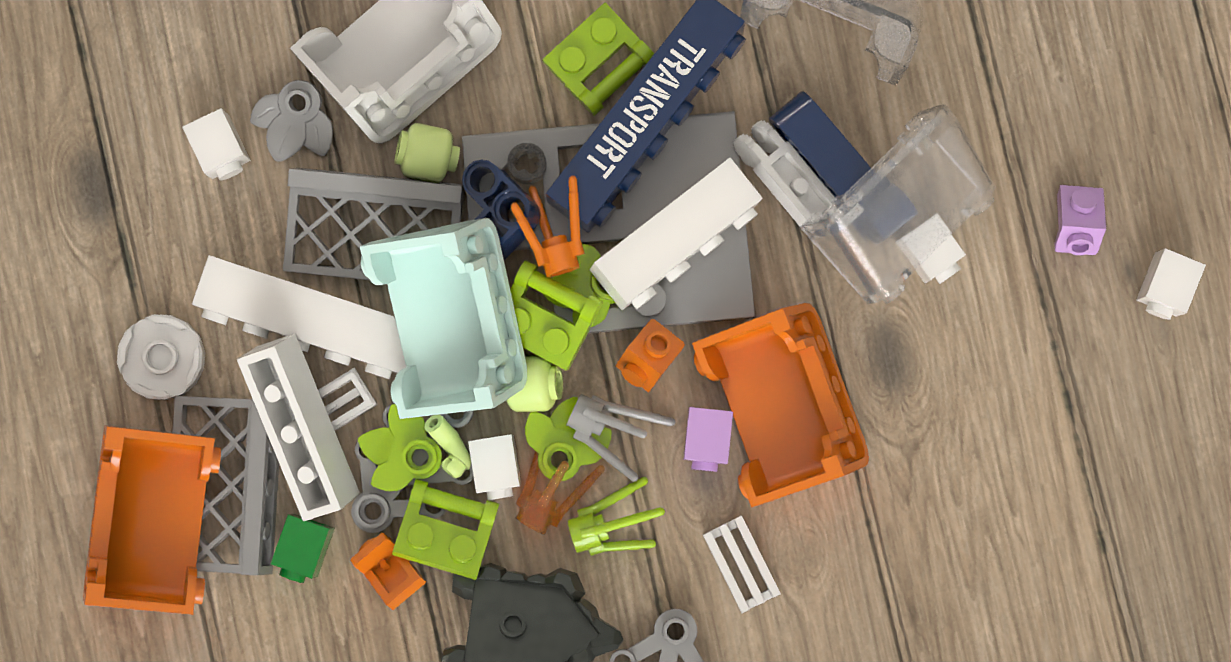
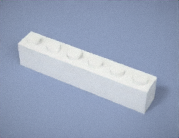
M210 255L208 256L192 305L204 309L202 318L223 325L227 324L228 318L244 322L242 331L267 339L269 331L283 336L295 333L302 351L308 352L310 345L326 349L324 355L326 359L349 366L350 360L353 358L367 363L365 372L386 379H390L392 372L398 373L406 367L394 316Z

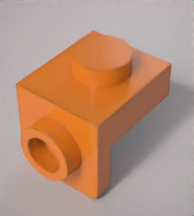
M651 319L627 347L615 367L621 370L623 377L630 384L642 387L649 393L682 351L685 344L658 321Z
M381 533L377 537L367 540L350 561L356 569L365 575L384 603L394 610L422 587L426 581L410 560L392 555L395 542L385 533Z

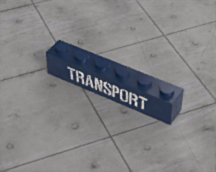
M696 0L545 193L547 203L570 219L568 180L570 176H575L577 178L580 228L587 233L591 231L595 224L601 228L613 214L616 207L612 202L621 191L626 194L629 193L640 179L642 172L638 169L647 157L654 160L668 142L664 135L674 123L681 126L694 108V105L690 102L699 90L706 93L720 75V71L716 68L725 57L733 59L746 41V38L742 36L744 34L745 21L717 0Z

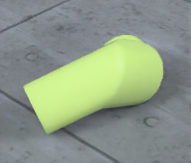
M440 414L431 416L426 421L424 428L449 455L442 461V469L451 477L459 478L465 469L469 470L471 467L470 454L458 432Z

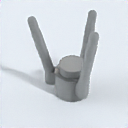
M581 394L567 422V426L576 430L573 438L587 444L631 481H637V473L593 438L591 434L594 433L600 436L606 424L640 438L647 436L645 430L610 416L611 412L667 426H674L676 423L675 419L608 402L594 395L592 398Z

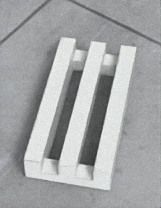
M352 368L318 390L321 399L350 381L356 387L325 406L328 415L360 395L364 400L363 403L331 422L334 431L378 405L355 368Z
M742 516L703 534L741 613L781 594ZM735 528H738L768 590L762 593L730 532ZM721 535L753 596L746 601L715 541V538Z

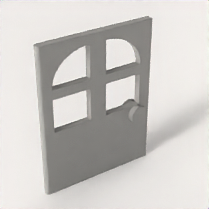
M735 112L689 115L681 126L674 123L664 135L668 142L654 160L647 157L638 169L642 172V175L636 185L627 194L622 191L623 209H615L611 217L601 228L595 224L589 233L580 228L582 244L624 240L728 158H731L740 169L739 155H737L733 147V142L737 138ZM600 123L462 136L464 169L473 161L482 159L488 160L502 170H505L518 158L540 151L546 216L553 236L566 235L569 242L571 241L570 219L547 203L545 193L560 175L558 150L581 148ZM488 173L482 177L479 183L480 192H487L492 188L495 181L493 173ZM467 193L468 218L470 221L474 220L484 209ZM509 219V221L516 222L517 219ZM538 223L533 231L541 244V241L545 239ZM732 224L720 234L725 241L706 256H703L700 251L686 260L691 267L676 280L670 283L665 277L653 286L657 294L640 308L636 309L633 304L624 310H621L619 307L609 308L606 318L598 325L591 327L588 333L643 329L651 319H655L665 327L755 318L746 225L737 230ZM525 239L514 251L532 248L527 239ZM554 305V313L573 323L572 309Z

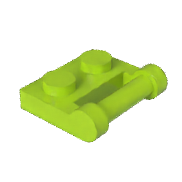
M604 2L547 54L542 61L574 97L595 116L604 108L602 103L643 65H646L654 55V52ZM625 45L632 53L591 91L588 90L582 83Z
M525 260L518 270L510 289L522 346L567 371L570 369L603 301L593 295L587 298L552 278L546 277V275L537 271L538 266ZM529 286L580 313L576 324L524 297Z
M416 479L392 555L476 580L499 503L487 500L486 504L428 487L429 482ZM422 504L481 520L478 531L420 515Z

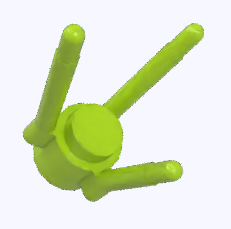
M641 477L595 504L577 510L579 517L568 520L570 535L577 553L589 550L592 556L608 551L654 548L656 546V542L652 539L603 541L610 539L609 531L664 515L665 510L662 507L608 522L605 521L603 514L595 516L598 512L645 486L648 483L647 477Z

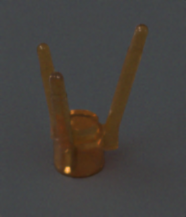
M535 451L524 489L516 502L521 508L515 518L527 527L544 535L550 525L557 528L563 516L605 471L603 465L597 466L567 499L555 509L559 502L552 496L563 479L569 464L567 461H562L544 492L536 489L532 496L540 470L537 460L538 453Z

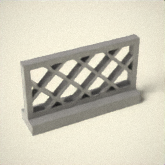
M297 167L290 168L288 174L290 193L283 271L370 280L364 275L361 263L354 269L344 268L333 253L350 239L360 249V246L364 244L356 234L373 220L377 222L389 238L405 234L416 224L422 231L428 230L429 228L422 219L434 209L451 210V224L460 223L462 205L465 198L463 184L431 183L406 178ZM300 195L317 197L327 209V212L310 226L299 214ZM326 198L342 200L332 206ZM349 200L359 201L370 214L366 220L353 230L337 212ZM368 202L382 203L384 205L375 211ZM391 205H402L413 219L397 234H394L379 216ZM411 206L427 209L418 216ZM332 215L347 235L332 248L328 249L314 232V229ZM299 223L304 231L297 236V225ZM309 235L324 254L312 264L295 263L296 244ZM328 258L334 266L319 264Z
M175 396L173 433L205 437L217 425L230 441L221 450L220 462L235 448L245 458V469L234 480L220 464L218 474L228 486L213 500L205 493L204 504L206 506L203 508L202 520L211 512L225 530L210 544L200 533L199 545L203 550L197 556V571L257 576L272 574L273 565H271V561L274 555L279 462L253 399ZM187 406H201L211 418L196 434L186 424ZM212 407H224L218 414L212 409ZM234 408H248L247 427L239 435L235 436L223 422V419ZM245 439H246V447L241 443V442H243ZM244 481L243 490H242V489L239 487V485ZM234 492L242 501V514L230 523L217 506L230 493ZM240 525H241V533H239V532L236 530ZM229 535L240 546L239 564L225 563L214 550ZM209 556L214 563L201 561Z

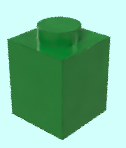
M288 514L271 565L281 568L280 576L299 583H304L306 577L311 579L318 577L335 527L312 519L303 521L300 515Z

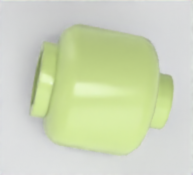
M414 123L409 127L408 131L401 130L394 163L401 165V172L408 178L440 183L445 178L447 171H456L460 147L453 146V136L449 130Z
M538 355L525 356L527 364L525 387L507 399V404L515 412L548 411L554 406L556 400L562 398V370Z

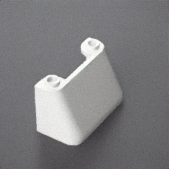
M379 0L339 36L336 37L328 28H315L306 32L290 49L368 138L375 143H383L395 137L497 47L501 40L502 31L482 0Z

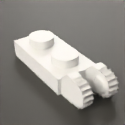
M765 120L758 121L751 128L753 138L758 144L754 142L751 136L742 134L735 139L733 147L737 155L741 157V160L746 165L754 168L753 171L808 236L842 208L841 204L788 141L785 142Z

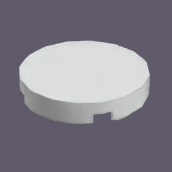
M154 314L145 317V319L138 321L125 331L118 345L117 365L124 380L127 382L126 384L132 391L148 399L170 400L175 398V396L184 395L197 384L204 370L205 350L199 334L189 323L171 315Z

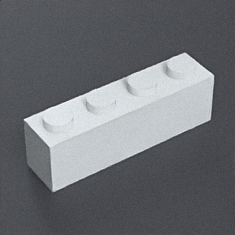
M728 158L595 261L590 271L621 310H624L631 303L638 309L657 294L653 286L666 277L671 283L691 267L686 260L698 251L703 256H706L725 240L720 235L732 224L739 230L756 217L758 213L754 210V207L763 198L734 161Z
M295 333L255 347L239 357L237 362L302 520H310L341 510L360 492Z

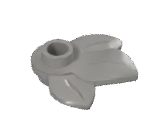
M295 80L286 84L279 94H270L262 97L252 110L250 122L255 126L268 128L266 135L267 147L271 156L277 162L292 157L303 145L312 152L325 156L332 143V122L321 110L322 99L320 92L308 81ZM295 94L302 95L305 98L306 105L303 110L296 109L293 106L292 99Z

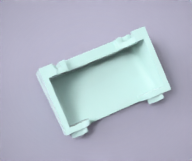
M483 218L376 240L360 246L362 254L361 268L364 275L375 285L387 284L406 364V367L396 374L395 380L391 384V397L397 405L400 419L492 409L525 387L527 381L526 359L499 236L495 225L490 219Z

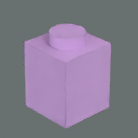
M688 408L683 460L692 461L691 469L717 472L718 464H728L733 418L732 411Z

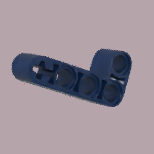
M804 91L799 92L769 118L772 127L785 142L788 141L841 204V209L875 246L883 242L916 213L913 205L901 190L892 183L886 186L816 102Z
M476 160L469 164L463 172V187L484 209L474 220L488 218L495 225L503 259L505 260L526 239L518 222L509 221L508 214L511 204L523 202L525 208L524 216H526L533 230L540 221V208L504 170L488 160ZM488 173H493L495 181L492 188L487 192H480L479 183L482 177Z

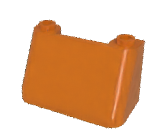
M810 303L781 308L692 343L695 351L694 364L700 375L706 376L711 381L716 382L720 380L730 409L733 412L736 426L749 462L744 463L742 466L741 474L738 476V485L743 496L749 500L751 508L837 479L867 466L869 454L864 436L821 319Z
M104 426L84 581V605L193 615L194 604L202 605L205 578H197L196 564L206 483L209 480L210 473L218 474L220 467L221 447H214L215 438Z

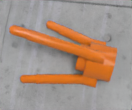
M570 176L568 180L571 241L569 242L566 235L553 236L542 201L535 186H530L528 191L530 197L540 208L539 225L545 239L541 241V244L518 203L511 204V210L534 252L538 267H544L546 277L559 276L580 268L577 256L585 254L580 237L579 195L577 178L575 176Z

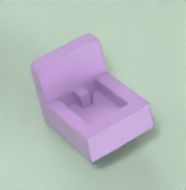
M1060 185L1057 194L1059 230L1054 242L1055 251L1071 253L1073 255H1096L1106 231L1103 188Z

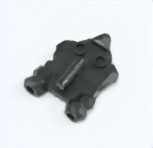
M489 563L480 566L476 580L453 573L452 592L463 599L472 600L466 645H455L445 648L442 653L441 662H593L596 656L618 649L624 640L620 630L602 620L597 608L588 600L582 599L586 592L577 573L559 568L547 575L536 574L526 576L525 573L507 572L506 568Z

